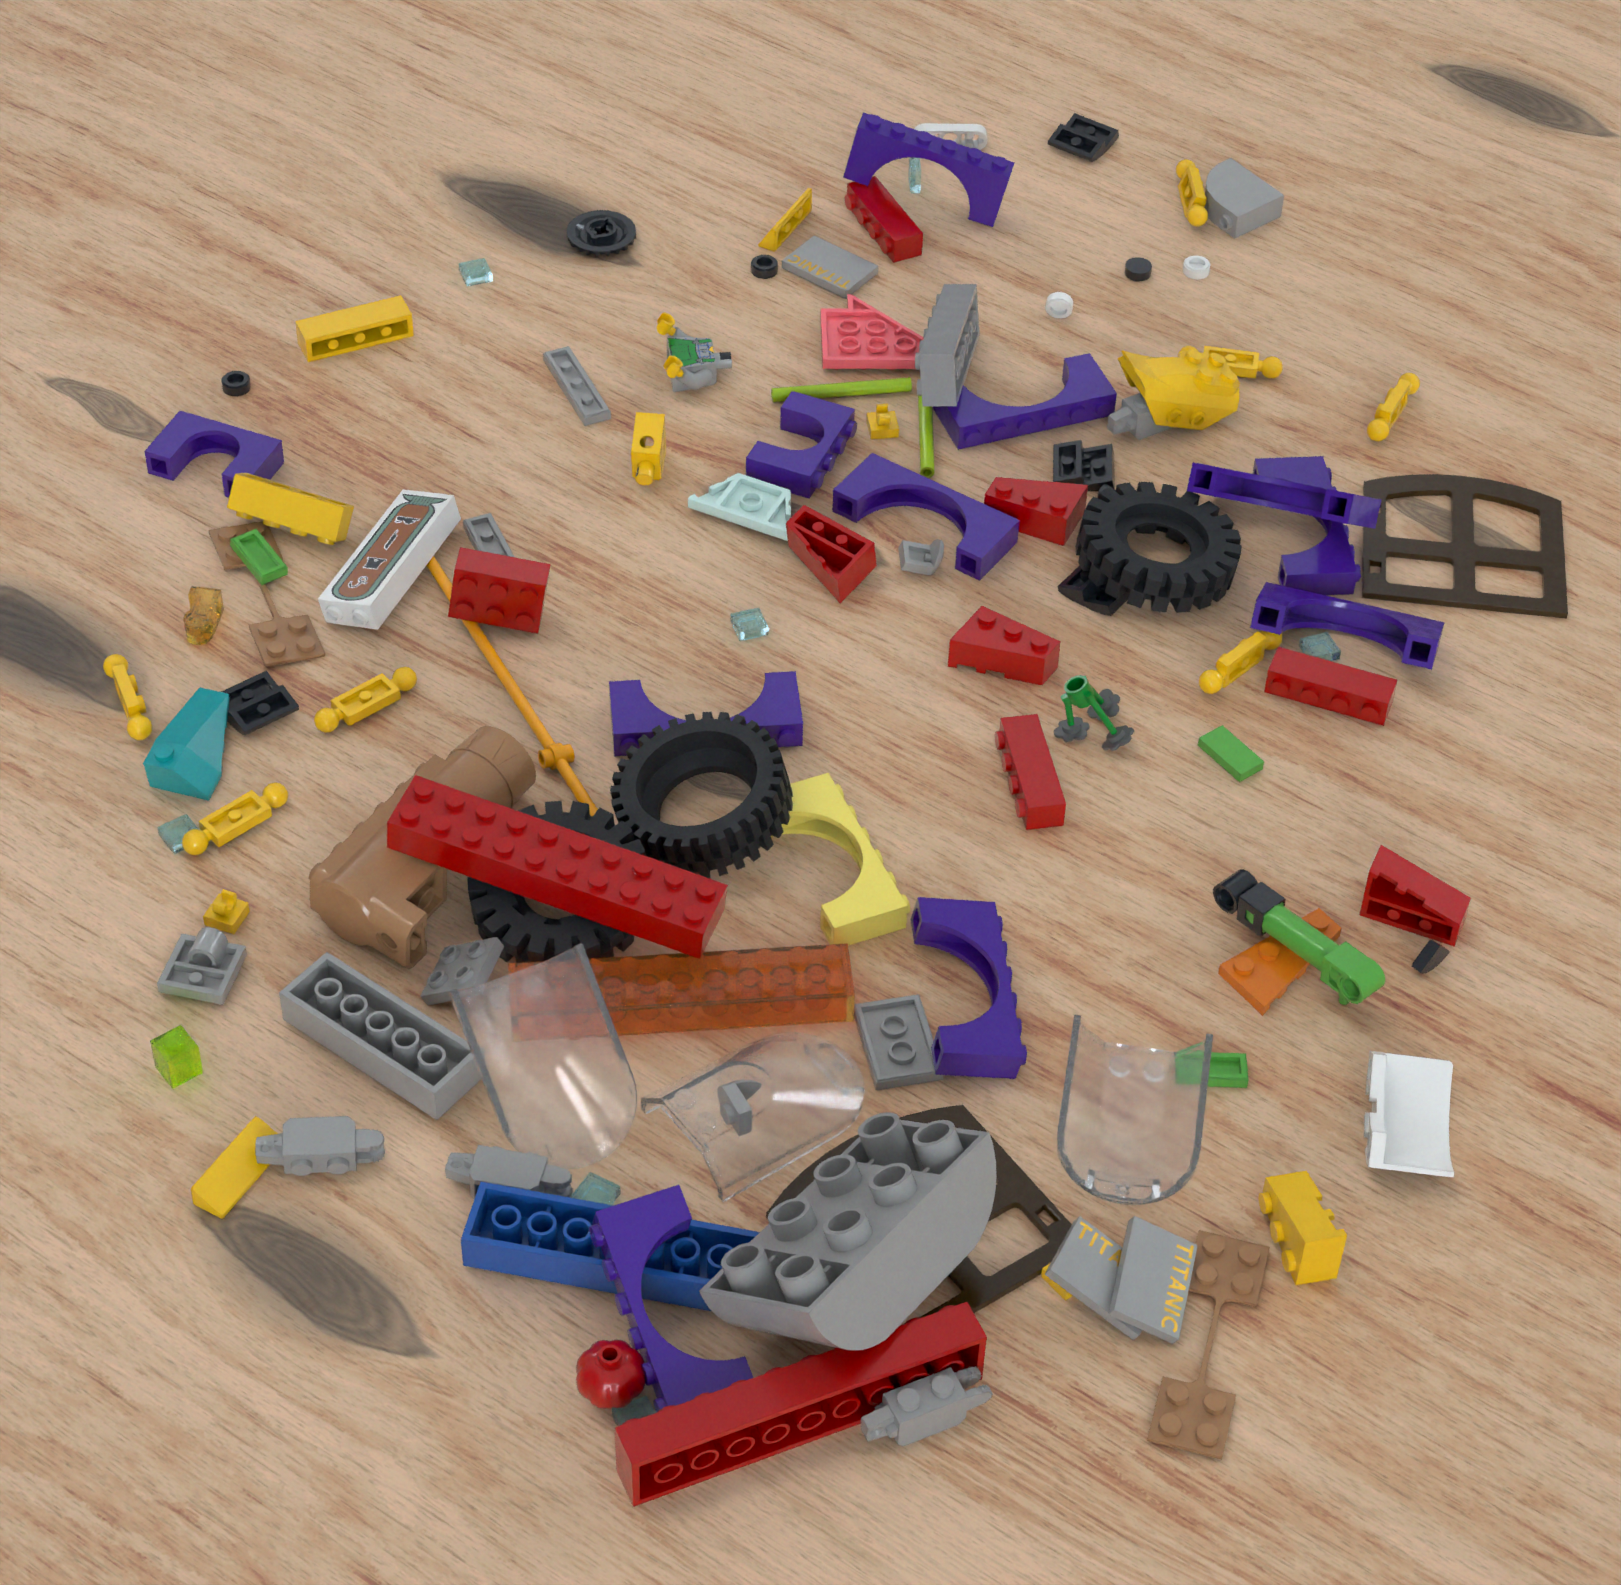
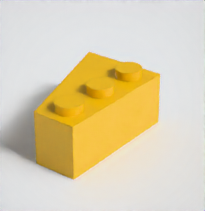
M1307 1170L1266 1177L1263 1192L1259 1193L1258 1197L1261 1212L1267 1214L1270 1220L1272 1240L1274 1243H1279L1281 1248L1283 1268L1286 1272L1291 1273L1295 1286L1336 1279L1347 1239L1344 1229L1336 1230L1331 1221L1335 1220L1332 1210H1324L1320 1205L1319 1201H1322L1323 1196Z

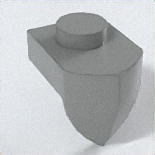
M936 539L930 545L902 540L898 547L901 570L933 575L943 559V541Z
M735 1080L717 1088L721 1116L726 1125H732L739 1137L752 1132V1108L748 1104L747 1099L752 1097L762 1087L760 1082L754 1080Z

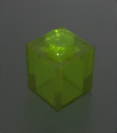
M182 1025L150 1040L155 1068L172 1089L203 1073L199 1047Z

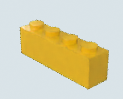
M401 295L295 321L298 345L308 362L414 336L412 313Z
M236 473L234 475L227 508L235 510L238 517L253 520L254 517L264 519V525L274 528H280L281 525L290 527V533L305 537L309 533L318 536L317 541L329 545H334L337 541L346 540L354 509L353 505L249 473Z

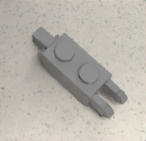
M1141 393L1122 399L1121 408L1108 416L1107 428L1113 435L1130 431L1139 440L1174 428L1154 423Z
M349 1116L290 1118L283 1124V1133L256 1137L255 1143L257 1163L284 1166V1174L298 1176L319 1172L343 1174L347 1171H357V1163L379 1162L385 1154L384 1136L381 1134V1131H378V1129H356L355 1121Z
M478 1145L475 1154L450 1153L445 1167L446 1178L470 1185V1195L473 1199H475L480 1182L570 1198L573 1193L570 1184L572 1183L570 1171L564 1169V1167L548 1165V1157L540 1156L536 1153H522L505 1150L497 1146Z
M950 1367L883 1393L882 1403L877 1405L873 1412L861 1418V1431L867 1442L889 1436V1438L894 1437L898 1445L906 1446L959 1425L966 1418L968 1410L986 1403L992 1398L993 1394L990 1387L984 1384L977 1388L964 1390L981 1379L982 1375L978 1367H968L955 1373Z

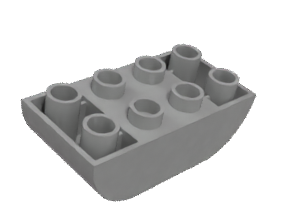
M890 1112L880 1113L868 1118L858 1128L860 1137L841 1155L828 1158L815 1168L813 1173L815 1180L796 1198L786 1200L770 1211L768 1215L769 1224L749 1243L734 1247L723 1256L721 1260L722 1269L699 1290L703 1300L721 1320L737 1327L854 1351L868 1349L880 1344L962 1262L980 1240L992 1211L996 1190V1159L990 1133L955 1128L954 1124L948 1120H938L928 1124L900 1120L897 1114Z

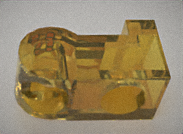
M191 586L188 593L190 610L183 617L186 639L191 644L203 645L213 638L224 611L221 589Z

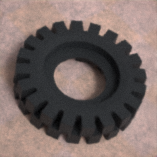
M1129 482L1118 484L1115 491L1108 487L1099 492L1098 498L1093 497L1088 502L1086 510H1084L1075 547L1076 555H1079L1078 563L1083 571H1090L1088 578L1096 586L1107 583L1105 593L1118 599L1127 592L1129 593L1127 604L1141 608L1145 599L1151 600V611L1165 613L1167 612L1169 602H1171L1176 613L1190 612L1192 604L1199 610L1211 606L1212 599L1218 602L1225 596L1226 590L1230 589L1242 549L1239 531L1232 529L1234 522L1227 514L1218 516L1220 508L1212 502L1207 501L1198 506L1200 499L1198 494L1186 491L1180 498L1176 496L1177 487L1163 484L1161 493L1156 492L1153 482H1139L1136 491ZM1134 529L1136 533L1155 534V531L1167 533V538L1183 545L1186 542L1190 546L1191 553L1187 559L1179 563L1153 561L1135 553L1127 542V536Z
M562 801L545 802L546 814L538 815L534 805L518 810L646 856L640 840L634 841L633 830L623 821L615 825L614 814L600 807L594 816H590L589 804L575 801L572 802L570 812H563ZM467 877L471 911L474 923L478 925L479 935L483 940L498 937L504 945L499 957L508 962L515 956L516 965L519 969L533 973L537 963L543 966L544 975L561 976L562 965L570 964L572 975L589 971V959L594 958L601 967L614 959V947L624 952L634 942V935L578 915H571L560 919L541 916L529 907L524 896Z

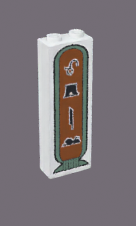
M403 489L318 598L326 623L378 630L461 520L454 495Z

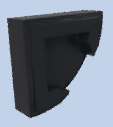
M1429 940L1411 967L1422 974L1427 973L1437 967L1450 951L1439 943Z

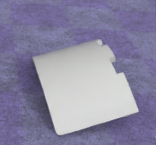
M1376 1051L1369 1052L1365 1095H1369V1101L1372 1102V1112H1365L1364 1137L1368 1138L1365 1158L1368 1167L1454 1177L1449 1146V1111L1453 1072L1451 1061Z

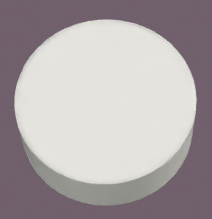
M1190 256L1184 260L1183 273L1188 278L1199 280L1209 275L1210 262L1206 258Z
M1063 292L1052 293L1047 297L1045 310L1051 317L1066 318L1072 313L1073 299Z

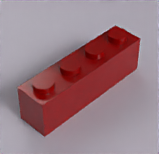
M876 176L871 178L868 186L855 181L847 183V195L844 197L847 209L852 211L859 224L865 227L870 237L878 243L882 252L887 254L893 263L922 255L923 232Z
M1278 647L1268 669L1264 692L1384 726L1393 703L1398 680Z
M1038 714L1000 718V729L995 731V745L997 750H1002V768L1004 772L1009 773V791L1011 795L1016 796L1015 809L1017 817H1022L1026 830L1064 826L1066 801Z

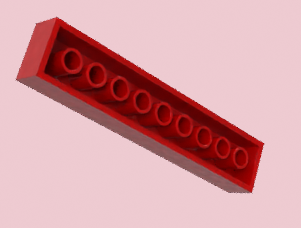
M417 775L412 779L387 821V848L698 959L701 958L725 908L727 884Z
M968 1302L956 1306L949 1305L934 1314L906 1321L885 1341L874 1347L856 1351L836 1347L819 1355H808L797 1363L783 1368H772L765 1374L749 1380H738L727 1388L713 1393H702L693 1400L676 1406L669 1405L663 1407L657 1413L646 1417L629 1419L622 1425L615 1427L616 1471L632 1506H638L859 1425L863 1416L873 1412L875 1407L882 1403L883 1393L950 1367L955 1373L968 1367L976 1366L983 1377L987 1336Z

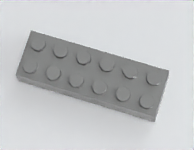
M944 284L941 294L936 296V305L932 307V317L928 318V329H924V340H920L919 352L915 354V368L920 370L921 379L917 380V395L922 396V406H957L980 336L977 284Z
M328 952L279 992L283 1020L436 1120L484 1077L482 1051Z

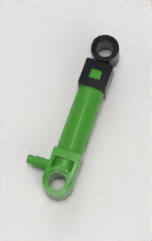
M1240 869L1214 886V899L1223 911L1230 914L1237 911L1236 919L1260 937L1268 933L1321 972L1320 980L1338 992L1340 1004L1347 1005L1349 1002L1358 1004L1384 986V972L1374 960L1346 941L1341 945L1335 943L1286 908V899L1263 882L1258 883L1250 872Z

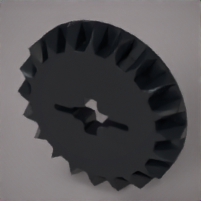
M596 210L578 215L567 227V240L570 241L571 247H576L578 252L585 251L587 255L596 254L597 257L600 254H605L606 256H609L610 253L619 254L620 250L625 251L628 249V246L633 245L634 239H636V227L633 221L621 213L609 210Z

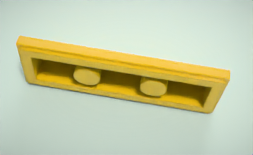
M807 188L758 244L759 247L775 252L812 211L811 188Z
M255 1116L192 1186L193 1204L223 1219L271 1165L257 1163L255 1152L256 1137L278 1133L262 1119Z

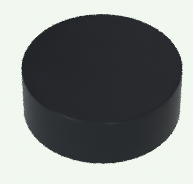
M759 255L751 261V273L757 278L769 279L778 272V261L770 255Z
M1140 257L1131 258L1126 261L1124 273L1127 278L1133 281H1145L1150 278L1152 272L1150 261Z
M231 371L221 379L223 392L229 396H242L251 389L250 377L245 372Z

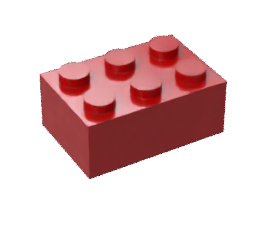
M460 547L454 569L448 617L538 634L551 564Z

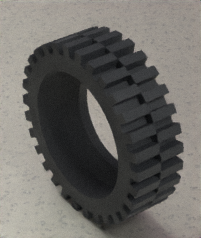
M703 712L702 719L696 720L694 713L685 715L686 722L678 724L676 718L669 720L670 728L664 731L660 725L652 729L654 737L651 739L645 734L638 739L639 749L632 745L626 751L629 760L621 758L617 764L620 772H614L613 774L614 786L610 788L611 803L618 823L623 821L633 830L634 841L640 840L647 857L693 873L699 872L701 876L710 878L711 870L717 869L719 876L728 874L726 867L732 864L739 870L745 867L744 858L749 856L754 862L761 857L758 850L760 847L768 851L774 845L771 836L780 838L784 832L781 824L788 825L790 820L788 811H792L793 808L791 798L793 797V792L777 742L774 738L771 739L769 732L765 728L760 730L758 723L753 720L746 724L744 716L737 714L733 721H731L727 712H720L718 719L713 718L712 712ZM710 772L727 773L742 779L751 789L749 795L738 807L717 820L695 826H676L660 821L661 806L667 795L681 782L693 776Z

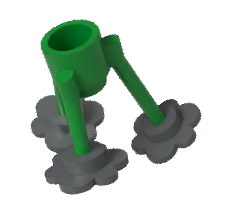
M1077 675L1067 680L1064 685L1066 693L1061 695L1067 719L1058 723L1059 727L1054 730V736L1063 738L1065 742H1071L1074 739L1083 740L1087 737V731L1090 729L1089 723L1083 722L1080 717L1073 716V704L1078 708L1090 706L1087 711L1088 715L1103 722L1109 730L1106 736L1107 740L1102 744L1103 750L1110 749L1115 751L1120 746L1129 743L1132 739L1131 735L1135 730L1127 725L1115 728L1108 718L1116 716L1119 712V695L1113 694L1110 689H1104L1098 694L1089 683L1087 677L1083 675Z

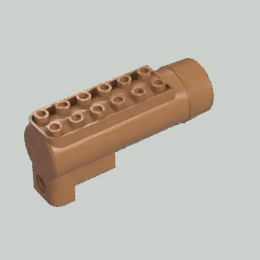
M492 726L480 727L451 751L445 760L435 754L426 763L420 764L411 778L405 783H400L395 789L394 794L387 801L379 803L373 814L364 823L360 822L357 824L352 834L343 843L339 842L336 844L331 854L322 863H317L309 873L310 907L320 915L326 925L338 936L355 945H370L407 969L413 968L427 954L425 927L427 926V919L447 900L448 869L387 848V821L415 775L512 809L523 794L535 783L536 770L525 748L514 737L499 728Z

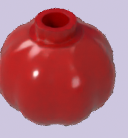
M600 1340L595 1342L578 1358L576 1365L578 1392L588 1399L593 1406L600 1409L626 1407L645 1388L646 1379L641 1365L645 1363L643 1356L623 1340Z

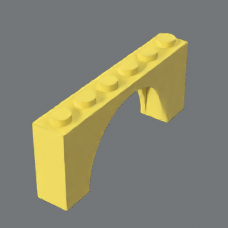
M829 773L791 783L793 808L792 811H788L790 815L788 825L781 824L784 831L783 834H806L827 839L847 851L853 857L860 870L858 879L848 891L840 897L821 905L820 928L832 949L836 950L906 928L907 914L910 913L909 901L906 895H901L897 889L893 873L891 871L887 872L879 850H874L866 828L860 827L857 822L855 810L852 805L848 806L844 800L841 786L834 783Z

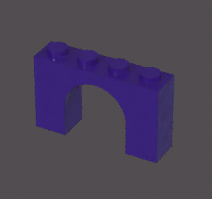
M791 391L781 406L780 429L808 437L818 444L808 449L790 450L757 441L746 457V476L789 489L792 494L810 499L816 488L820 489L827 471H832L838 454H843L848 439L854 437L857 430V422L854 421L855 409Z
M179 411L144 451L148 474L172 481L177 478L190 461L198 456L208 453H225L235 457L221 474L224 495L228 498L236 473H249L271 480L284 464L282 440L184 411Z

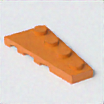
M1320 908L1302 917L1303 920L1334 942L1340 937L1342 928ZM1269 936L1220 964L1218 974L1263 1016L1270 1009V1004L1276 998L1280 999L1287 991L1288 986L1306 972L1309 963L1275 938Z

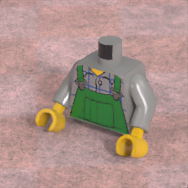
M664 312L657 319V332L661 335L669 334L667 337V360L663 367L667 369L666 373L671 379L673 392L689 389L698 390L702 387L714 385L717 382V369L732 368L731 352L715 353L712 339L691 337L678 327L673 328L675 319L669 313Z

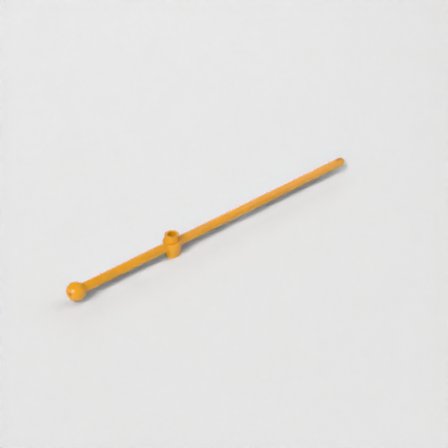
M433 556L426 566L450 602L452 583ZM462 620L544 748L538 751V761L541 768L557 769L576 800L589 804L590 816H594L598 808L568 764L575 760L572 746L570 744L562 745L561 743L554 742L479 624Z

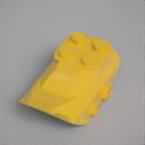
M1122 350L1123 356L1117 358L1130 387L1138 388L1156 425L1204 430L1236 412L1238 409L1240 382L1237 379V375L1232 372L1225 362V358L1220 354H1206L1195 350L1180 352L1178 357H1150Z

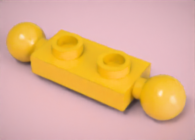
M1184 159L1176 166V174L1181 179L1178 184V190L1185 217H1187L1191 225L1199 227L1204 225L1208 219V212L1204 208L1207 197L1204 193L1199 169L1196 168L1193 161Z
M1184 346L1178 352V356L1182 351H1199L1193 346ZM1204 346L1203 353L1220 354L1225 358V362L1232 372L1241 378H1256L1257 371H1260L1265 377L1272 379L1278 377L1283 370L1281 360L1275 356H1269L1262 361L1259 360L1260 353Z
M1404 373L1399 377L1395 388L1388 390L1385 403L1378 405L1375 419L1367 426V435L1371 440L1379 442L1388 437L1391 427L1407 404L1408 395L1416 393L1420 387V380L1414 373Z
M1261 630L1254 633L1248 639L1241 640L1237 647L1219 657L1215 665L1217 670L1209 669L1200 675L1199 686L1201 690L1207 694H1215L1221 688L1227 687L1262 661L1265 649L1274 650L1278 648L1282 643V634L1279 635Z
M112 654L103 663L104 672L107 676L114 679L115 689L128 720L127 732L129 736L135 740H144L152 732L151 721L146 716L141 715L146 713L144 699L142 695L136 696L135 694L139 692L134 674L128 676V662L125 657L119 654Z
M400 667L394 671L390 680L381 673L330 700L331 708H322L315 714L314 723L316 728L324 733L332 732L338 727L341 719L348 726H351L400 700V691H409L416 685V673L409 667Z
M270 783L264 788L260 797L251 790L199 820L200 830H189L183 836L182 846L184 850L191 855L202 854L207 849L209 841L221 847L272 817L271 808H279L287 802L288 791L286 787L281 783Z

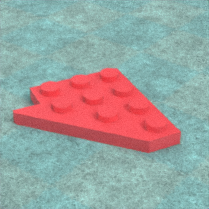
M847 294V308H821L823 369H916L915 354L919 352L920 340H924L919 334L852 294Z

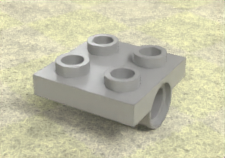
M212 927L202 928L197 936L181 934L157 982L158 991L223 1005L247 956L246 946L228 943L226 936L221 931Z
M498 937L445 947L420 997L427 1005L480 996L504 945Z

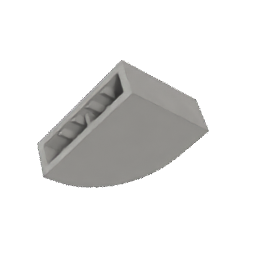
M1232 158L1216 165L1207 176L1205 186L1207 201L1204 208L1208 212V218L1234 239L1281 217L1284 195Z

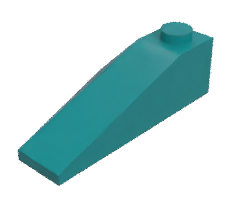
M201 687L194 693L156 738L143 762L150 787L207 801L210 800L222 777V754L225 749L224 735L228 720L229 694Z

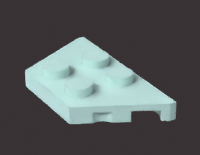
M737 473L728 477L724 482L710 486L709 493L701 497L693 494L688 498V508L788 541L786 522L791 518V492L789 489Z

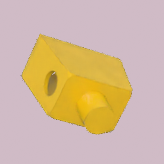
M636 412L631 447L632 477L640 485H650L653 480H660L662 478L666 456L665 414ZM646 437L653 439V446H645Z

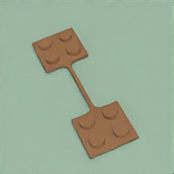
M262 521L209 530V535L224 570L247 567L230 547V539L254 529L260 532L283 560L269 526L264 525ZM257 580L273 617L270 621L249 624V630L265 667L324 657V649L308 614L290 618L280 616L266 584L261 585Z
M1199 1230L1195 1243L1198 1246L1189 1291L1208 1295L1215 1301V1310L1199 1377L1193 1382L1162 1377L1147 1441L1222 1460L1236 1394L1208 1387L1204 1377L1221 1306L1229 1301L1253 1307L1257 1306L1270 1247Z

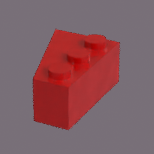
M995 477L985 493L984 504L1020 520V533L1065 546L1086 509L1088 485Z
M803 505L786 522L790 549L840 604L877 566L875 543L806 505Z
M981 606L950 639L948 667L957 668L958 664L975 667L977 673L986 674V670L1005 673L1004 678L1043 685L1058 668L1061 641Z
M1380 845L1368 873L1359 915L1455 947L1466 920L1471 898L1383 845Z

